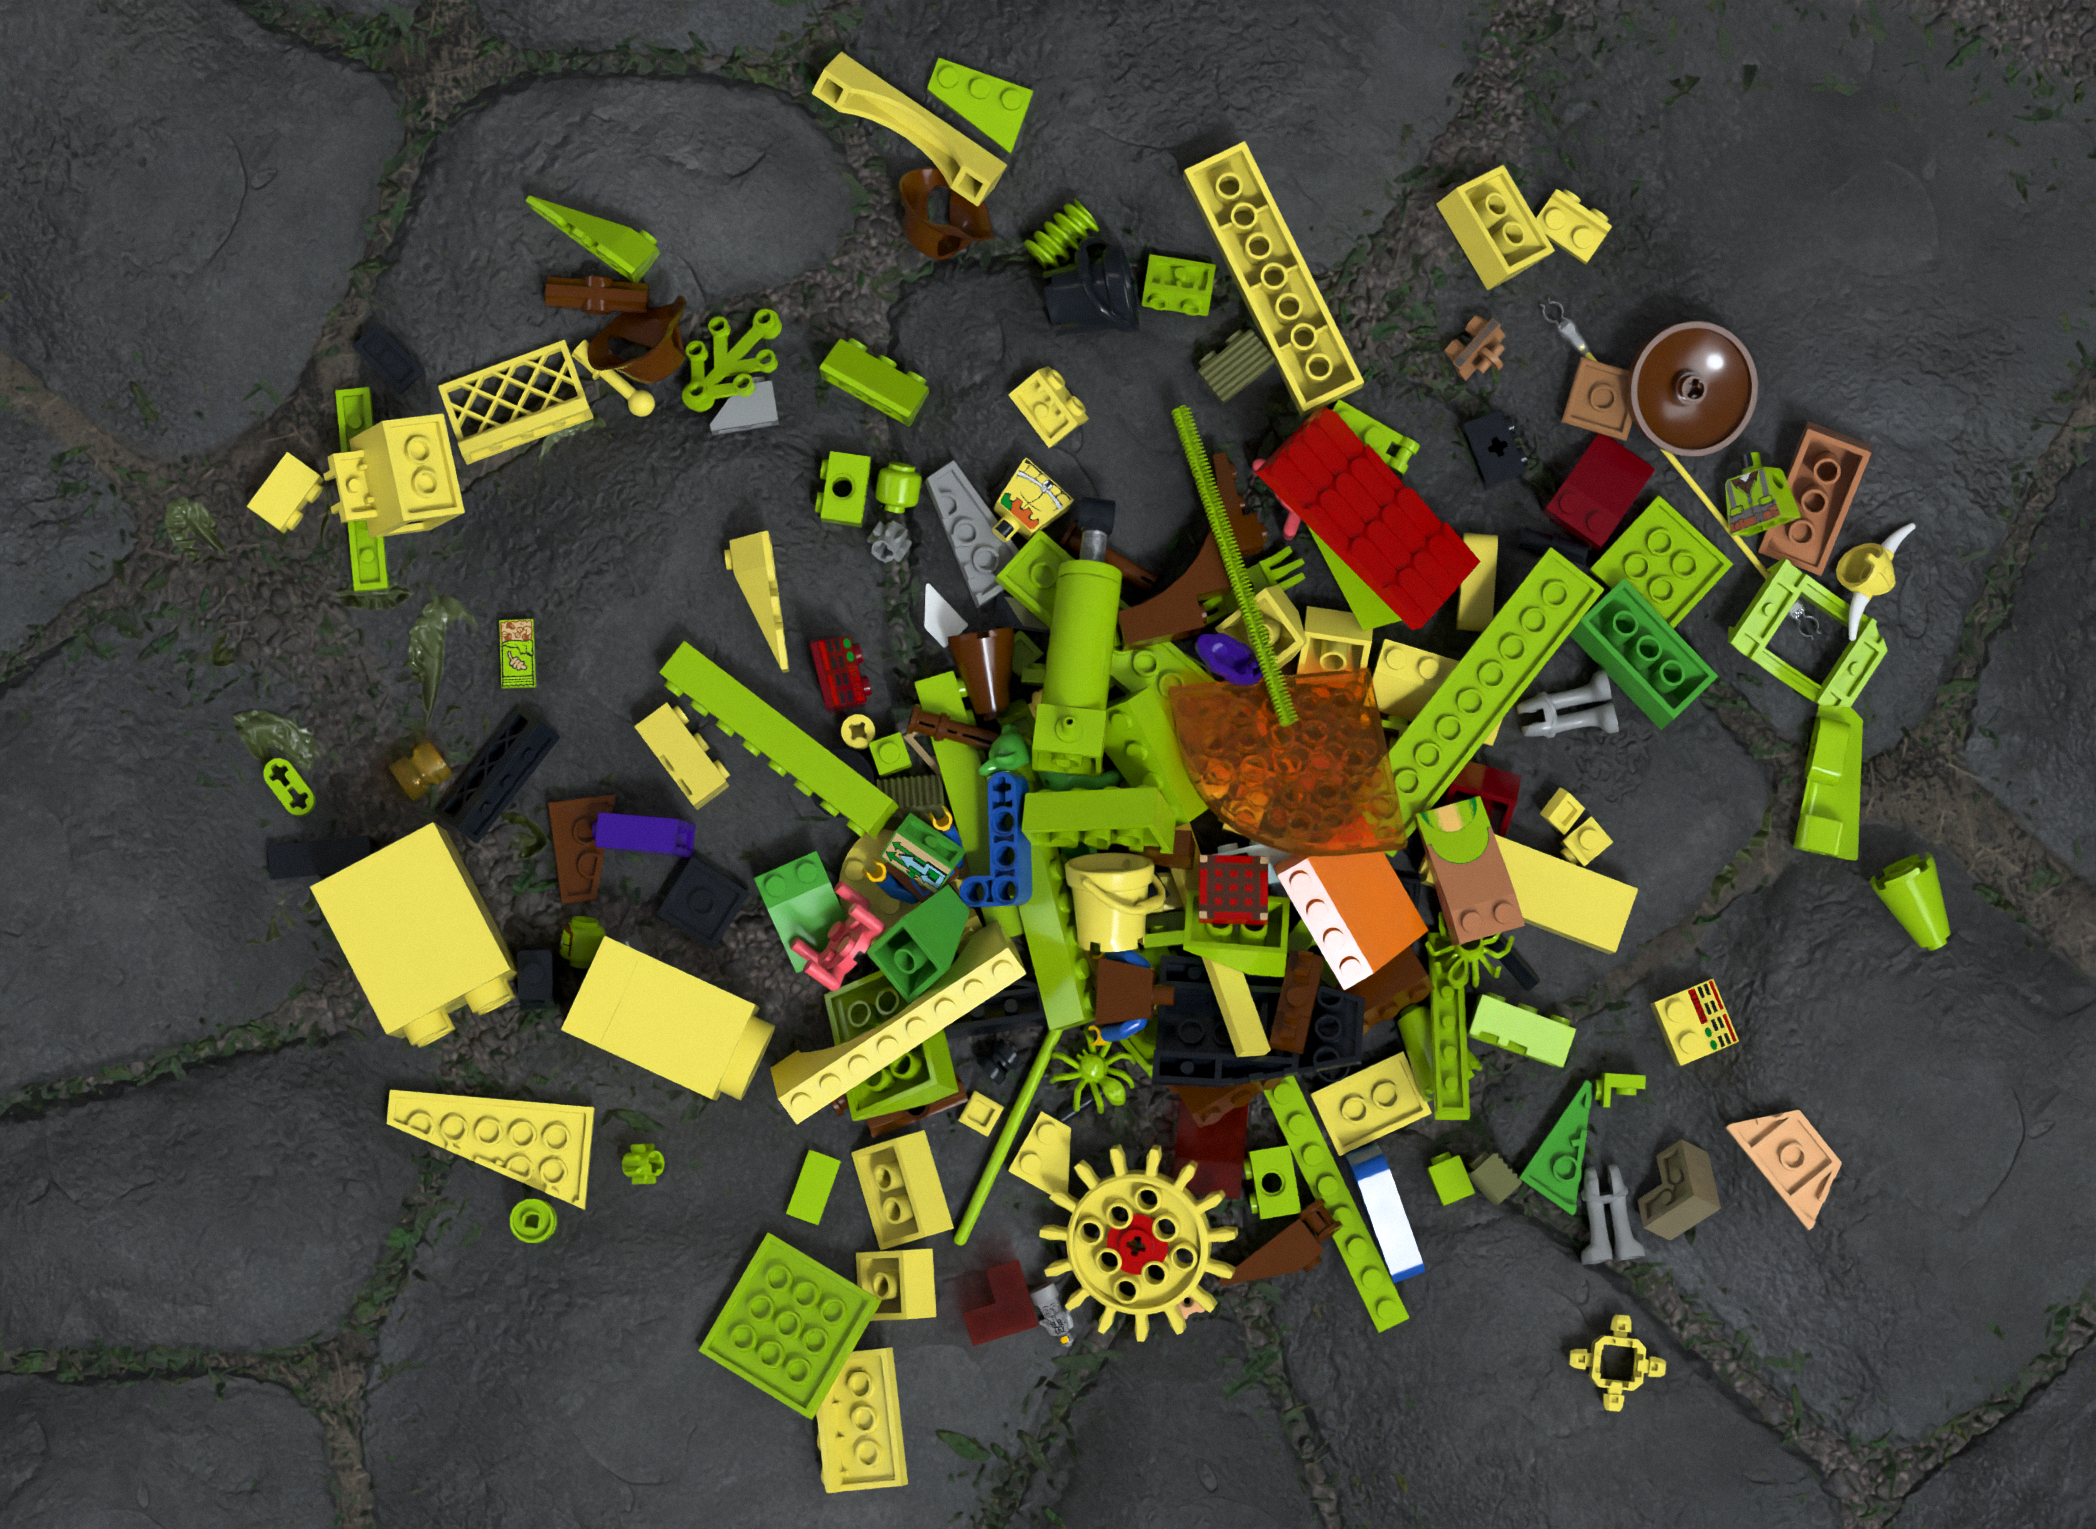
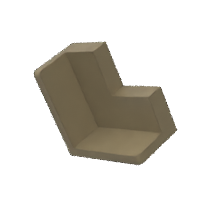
M1682 1139L1656 1155L1662 1184L1637 1200L1643 1228L1668 1240H1673L1721 1209L1709 1154Z

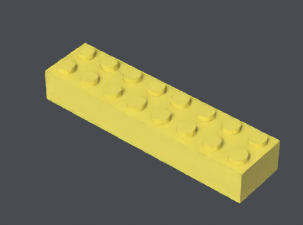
M1246 142L1239 143L1185 169L1183 179L1268 351L1276 360L1275 365L1300 416L1303 417L1314 412L1316 409L1322 408L1361 389L1364 380Z

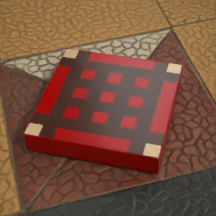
M1199 855L1198 923L1267 925L1268 857Z

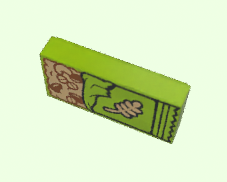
M499 620L502 689L535 688L534 620Z

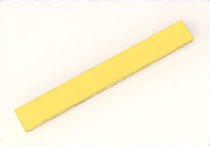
M1190 822L1175 827V830L1192 831L1196 844L1193 870L1170 868L1185 911L1187 890L1199 891V855L1201 853ZM1202 957L1237 1057L1263 1056L1267 1054L1271 1049L1244 973Z

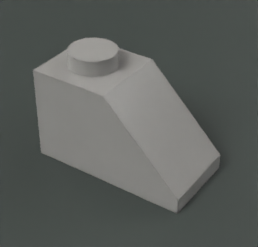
M753 377L756 388L752 395L748 397L731 396L710 424L712 435L779 425L772 380L765 381V377ZM749 383L741 385L740 388H745Z

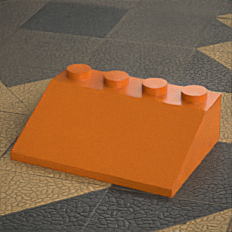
M1362 815L1273 865L1277 877L1344 990L1375 973L1429 931Z

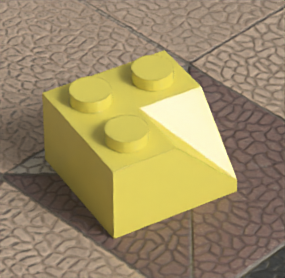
M1278 584L1263 589L1253 600H1257L1254 604H1259L1255 606L1260 608L1257 612H1262L1258 614V616L1263 615L1260 620L1264 619L1261 624H1266L1262 627H1267L1264 631L1269 632L1265 635H1270L1267 639H1271L1268 643H1272V645L1269 647H1274V649H1271V651H1275L1272 655H1277L1273 658L1278 659V661H1275V663H1279L1276 667L1282 668L1304 647L1307 639L1298 610ZM1238 609L1215 627L1218 633L1227 634L1235 640L1244 643L1255 654L1256 650H1253L1255 646H1252L1253 642H1250V635H1248L1247 627H1245L1246 623L1242 619V611Z

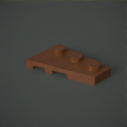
M616 794L550 802L547 804L561 905L596 900L605 849L595 847V841L592 838V827L594 821L598 820V812L612 813Z

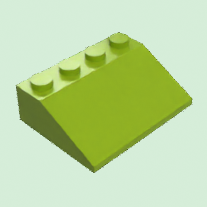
M881 970L840 987L837 991L824 994L835 1046L869 1032L910 1005ZM944 1028L846 1092L853 1121L930 1104L959 1092Z

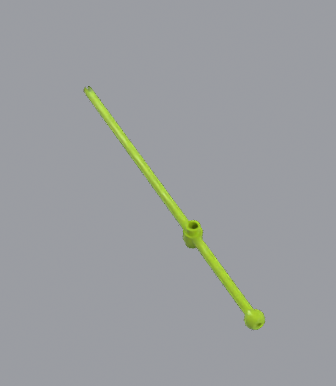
M1090 942V946L1098 956L1100 946ZM1048 1030L954 1236L956 1245L962 1246L967 1242L1063 1030Z

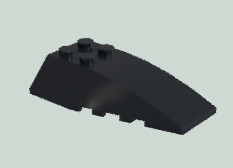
M1161 955L1159 984L1175 985L1174 1006L1159 1005L1152 1084L1223 1088L1361 1064L1364 997L1321 985L1318 987L1303 1054L1270 1048L1271 1050L1263 1056L1237 1057L1202 957ZM1244 973L1269 1043L1284 977L1258 976Z

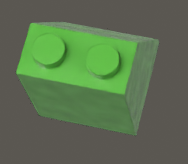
M948 884L901 918L866 951L908 1004L912 1003L950 969L970 910Z

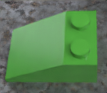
M817 851L754 878L796 974L803 971L808 961L789 948L793 939L798 937L821 953L826 949L830 941L827 937L830 928L837 921L844 923L847 920Z

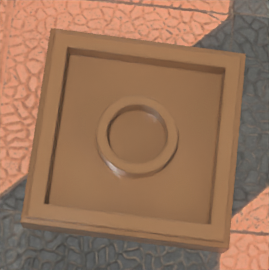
M1581 357L1561 423L1627 441L1633 421L1626 396L1629 371Z

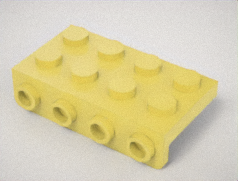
M893 1347L852 1351L815 1414L819 1430L817 1445L821 1451L823 1466L821 1469L822 1483L825 1485V1490L828 1494L908 1485Z

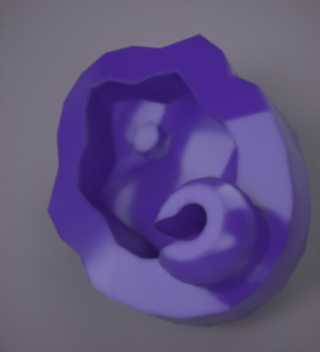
M1204 634L1194 643L1196 652L1206 663L1207 668L1223 676L1231 684L1239 686L1252 685L1257 683L1264 675L1261 674L1263 670H1260V662H1257V658L1252 650L1244 643L1235 640L1227 634Z

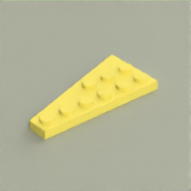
M390 1090L387 1114L388 1125L586 1210L594 1107Z

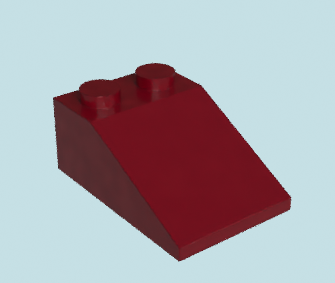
M1598 434L1542 514L1585 544H1590L1589 547L1598 552L1656 469L1609 436Z

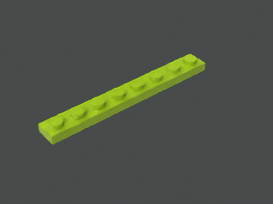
M1294 1075L1282 1079L1278 1086L1271 1090H1264L1263 1093L1288 1145H1290L1291 1152L1314 1200L1323 1198L1326 1202L1324 1206L1335 1221H1341L1343 1227L1332 1236L1377 1332L1380 1333L1409 1319V1316Z

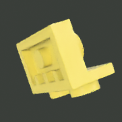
M1556 189L1536 220L1550 241L1584 264H1587L1612 226L1607 223L1609 219L1602 212L1594 208L1589 211L1580 205L1581 200L1574 193L1566 189L1563 192Z
M1047 366L1037 370L1008 395L1050 448L1077 426L1084 424L1089 418L1085 414L1086 409L1083 403L1077 397L1072 396L1064 386L1065 381L1060 373Z

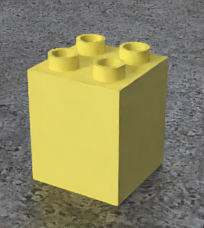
M432 822L310 887L387 1035L398 1038L407 1036L411 1046L417 1044L420 1048L455 1030L448 1014L468 1004L473 1013L478 1012L479 1016L516 997L509 982L518 977V965L451 837L445 829Z

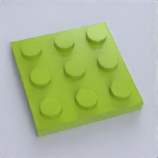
M1658 496L1589 571L1610 590L1625 578L1674 629L1729 570L1733 563L1662 497Z

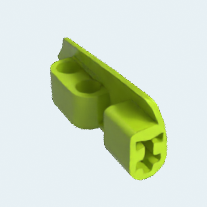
M1818 705L1804 776L1807 779L1793 848L1856 861L1858 859L1863 720L1851 707Z

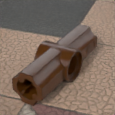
M586 276L584 279L547 277L545 306L581 309L584 313L609 315L611 312L647 314L649 284L614 282L611 278Z
M955 1074L959 1092L926 1104L924 1112L918 1116L909 1114L905 1109L867 1118L866 1121L872 1137L875 1138L968 1102L959 1075Z

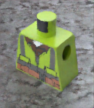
M1758 452L1740 456L1739 460L1743 474L1731 478L1725 483L1729 534L1749 537L1801 518L1784 472L1780 468L1762 467Z

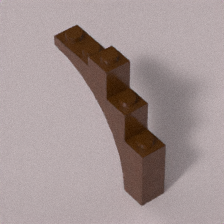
M1226 452L1214 454L1209 460L1210 464H1207V466H1211L1208 470H1212V472L1209 474H1214L1210 477L1215 478L1212 480V482H1216L1213 486H1218L1214 488L1219 490L1216 492V494H1220L1217 498L1222 497L1218 501H1223L1220 505L1225 506L1221 508L1226 509L1223 513H1227V515L1224 517H1229L1225 521H1230L1227 523V525H1231L1228 529H1233L1229 531L1234 533L1231 535V537H1235L1232 541H1237L1233 544L1238 545L1235 549H1240L1236 551L1238 553L1241 552L1238 557L1259 554L1265 546L1264 542H1267L1265 525L1263 522L1258 521L1256 513L1243 516L1246 508L1242 494H1237L1234 481L1237 480L1235 465L1232 461L1228 462ZM1208 524L1206 537L1201 549L1184 575L1164 592L1143 604L1118 611L1116 635L1121 652L1197 636L1205 627L1204 624L1207 623L1205 607L1202 603L1198 604V601L1230 594L1234 587H1231V579H1228L1230 575H1227V567H1224V560L1220 556L1221 552H1219L1220 548L1216 544V536L1212 532V524Z

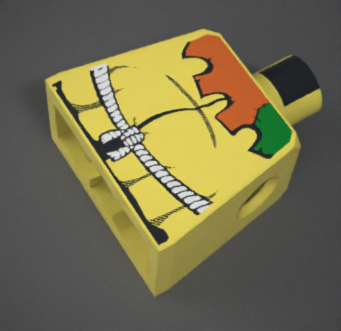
M1025 458L994 506V511L1001 519L992 528V532L1005 543L1016 532L1025 539L1030 540L1039 530H1044L1070 509L1074 499L1028 458Z

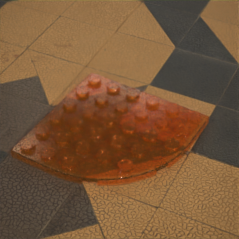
M1370 668L1280 677V679H1285L1282 681V683H1286L1283 687H1288L1284 689L1289 691L1286 695H1291L1287 699H1292L1288 702L1293 703L1290 707H1295L1291 709L1296 711L1293 713V715H1297L1294 719H1299L1286 727L1279 725L1278 714H1275V706L1272 705L1274 702H1271L1272 698H1270L1271 694H1268L1269 690H1267V682H1264L1265 678H1260L1257 683L1248 686L1234 685L1227 681L1169 686L1168 696L1178 747L1187 776L1197 794L1208 808L1235 831L1267 847L1305 856H1343L1406 849L1408 841Z

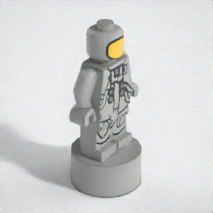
M1047 1282L1031 1290L1029 1295L1034 1305H1038L1045 1317L1044 1320H1040V1325L1044 1326L1051 1336H1059L1058 1339L1062 1346H1071L1073 1337L1068 1332L1074 1326L1070 1315L1071 1310L1062 1309L1057 1297L1059 1292L1054 1282Z

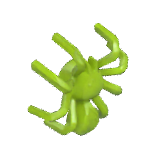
M1439 912L1441 936L1444 941L1451 942L1450 936H1448L1445 929L1443 912ZM1501 933L1494 934L1490 938H1480L1456 946L1449 945L1438 950H1433L1431 943L1428 941L1425 946L1430 956H1439L1454 951L1442 967L1440 962H1435L1437 975L1445 973L1450 968L1447 981L1454 989L1462 988L1468 983L1469 962H1471L1472 985L1476 988L1480 980L1478 960L1482 961L1494 978H1499L1501 966H1497L1494 969L1484 956V953L1496 959L1502 958L1510 952L1514 937L1511 935L1506 947L1498 953L1484 947V945L1495 943Z
M1086 1026L1081 1032L1087 1037L1090 1054L1083 1049V1057L1079 1054L1076 1055L1080 1062L1059 1051L1052 1054V1060L1061 1059L1078 1069L1077 1072L1055 1074L1049 1080L1054 1084L1057 1081L1081 1077V1081L1074 1091L1073 1109L1075 1111L1080 1110L1081 1091L1087 1083L1090 1084L1099 1114L1104 1113V1104L1097 1086L1098 1083L1111 1104L1116 1106L1124 1105L1126 1101L1124 1086L1119 1080L1108 1077L1107 1074L1123 1078L1127 1081L1130 1089L1135 1087L1133 1079L1126 1072L1108 1067V1065L1121 1058L1128 1059L1135 1065L1136 1060L1133 1058V1055L1126 1052H1118L1105 1059L1104 1057L1112 1042L1103 1045L1101 1051L1097 1054L1096 1046L1090 1045V1042H1095L1091 1031H1088Z

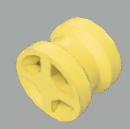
M854 714L843 722L841 735L848 747L855 750H863L869 747L868 743L874 741L875 727L868 717L862 714Z

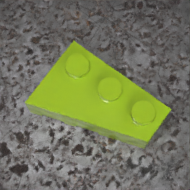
M1490 992L1476 997L1466 1026L1468 1037L1557 1068L1564 1067L1576 1032L1575 1028L1569 1026L1570 1020L1551 1014L1550 1019L1537 1015L1538 1009L1522 1003H1519L1518 1007L1505 1003L1506 998Z

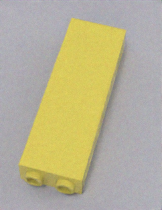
M1495 835L1525 923L1607 954L1616 953L1638 888ZM1425 854L1418 873L1423 874L1420 883L1435 888Z

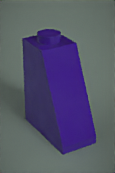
M598 812V820L594 821L592 827V838L595 841V847L602 849L692 858L696 825L673 818Z

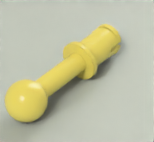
M586 339L583 340L571 356L593 374L592 378L594 380L601 376L628 400L629 410L634 415L639 417L649 415L655 406L652 394L646 390H636L613 369L600 371L592 368L588 361L589 342Z

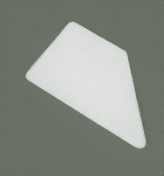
M926 584L924 627L942 647H946L948 645L947 637L959 635L967 628L968 624L930 584Z

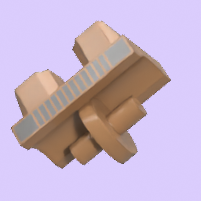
M1477 315L1474 316L1465 328L1467 334L1474 338L1471 343L1466 347L1456 339L1444 351L1454 365L1458 375L1465 381L1476 369L1483 374L1490 366L1496 370H1500L1504 366L1498 357L1505 350L1500 342L1506 336L1500 329V323L1493 318L1488 322Z

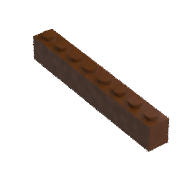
M1409 945L1372 975L1346 990L1342 988L1341 984L1333 989L1365 998L1364 1035L1369 1031L1370 1027L1382 1020L1393 1018L1405 1006L1412 1002L1416 1003L1423 1000L1435 988ZM1286 1077L1223 1088L1174 1086L1199 1128H1202L1205 1125L1216 1123L1225 1113L1235 1107L1245 1106L1251 1101L1252 1097L1262 1091L1275 1088Z

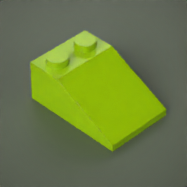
M1187 890L1183 950L1249 975L1285 976L1290 898L1268 896L1267 925L1198 923L1199 891Z

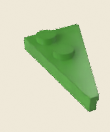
M1587 1080L1579 1088L1518 1177V1179H1522L1528 1186L1572 1216L1577 1208L1576 1202L1579 1182L1581 1180L1588 1115L1592 1100L1593 1085Z

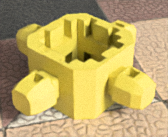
M1615 1314L1610 1326V1330H1613V1336L1600 1335L1592 1342L1591 1353H1587V1349L1570 1350L1568 1364L1574 1368L1584 1370L1586 1366L1589 1367L1588 1377L1595 1386L1607 1388V1393H1603V1406L1605 1410L1620 1412L1625 1397L1621 1395L1622 1390L1634 1391L1643 1384L1644 1373H1647V1377L1664 1376L1666 1361L1649 1356V1359H1645L1646 1348L1640 1340L1627 1338L1628 1332H1631L1630 1316ZM1604 1344L1634 1348L1633 1353H1635L1631 1381L1600 1378L1601 1354Z

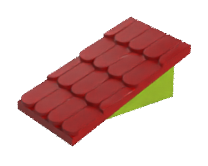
M1326 406L1316 409L1255 472L1307 524L1363 631L1402 620L1412 630L1422 628L1428 619L1443 605V602L1451 596L1481 562L1447 522L1442 523L1413 489L1406 488L1369 444L1364 445L1342 418Z

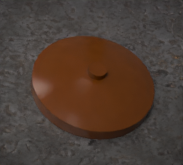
M1682 321L1670 324L1649 337L1637 351L1631 363L1626 384L1629 412L1641 434L1661 450L1688 457L1712 454L1732 443L1748 425L1754 412L1758 395L1756 368L1744 344L1725 328L1701 321Z

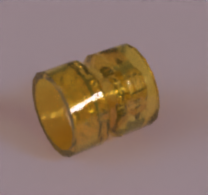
M428 739L413 750V758L403 756L389 766L393 775L413 802H416L430 792V783L438 785L453 776L446 762Z

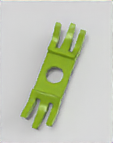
M1290 546L1272 557L1244 570L1243 572H1248L1245 576H1249L1246 580H1250L1254 586L1255 593L1252 596H1256L1267 587L1278 584L1285 591L1303 581L1305 576L1303 573H1300L1277 584L1276 582L1304 565L1303 559H1298L1285 566L1271 570L1270 568L1292 553ZM1233 589L1228 595L1214 597L1203 603L1206 614L1215 611L1216 608L1219 610L1207 617V623L1204 626L1221 621L1224 617L1240 608L1238 607L1239 603H1237L1238 599H1235L1236 595H1234Z

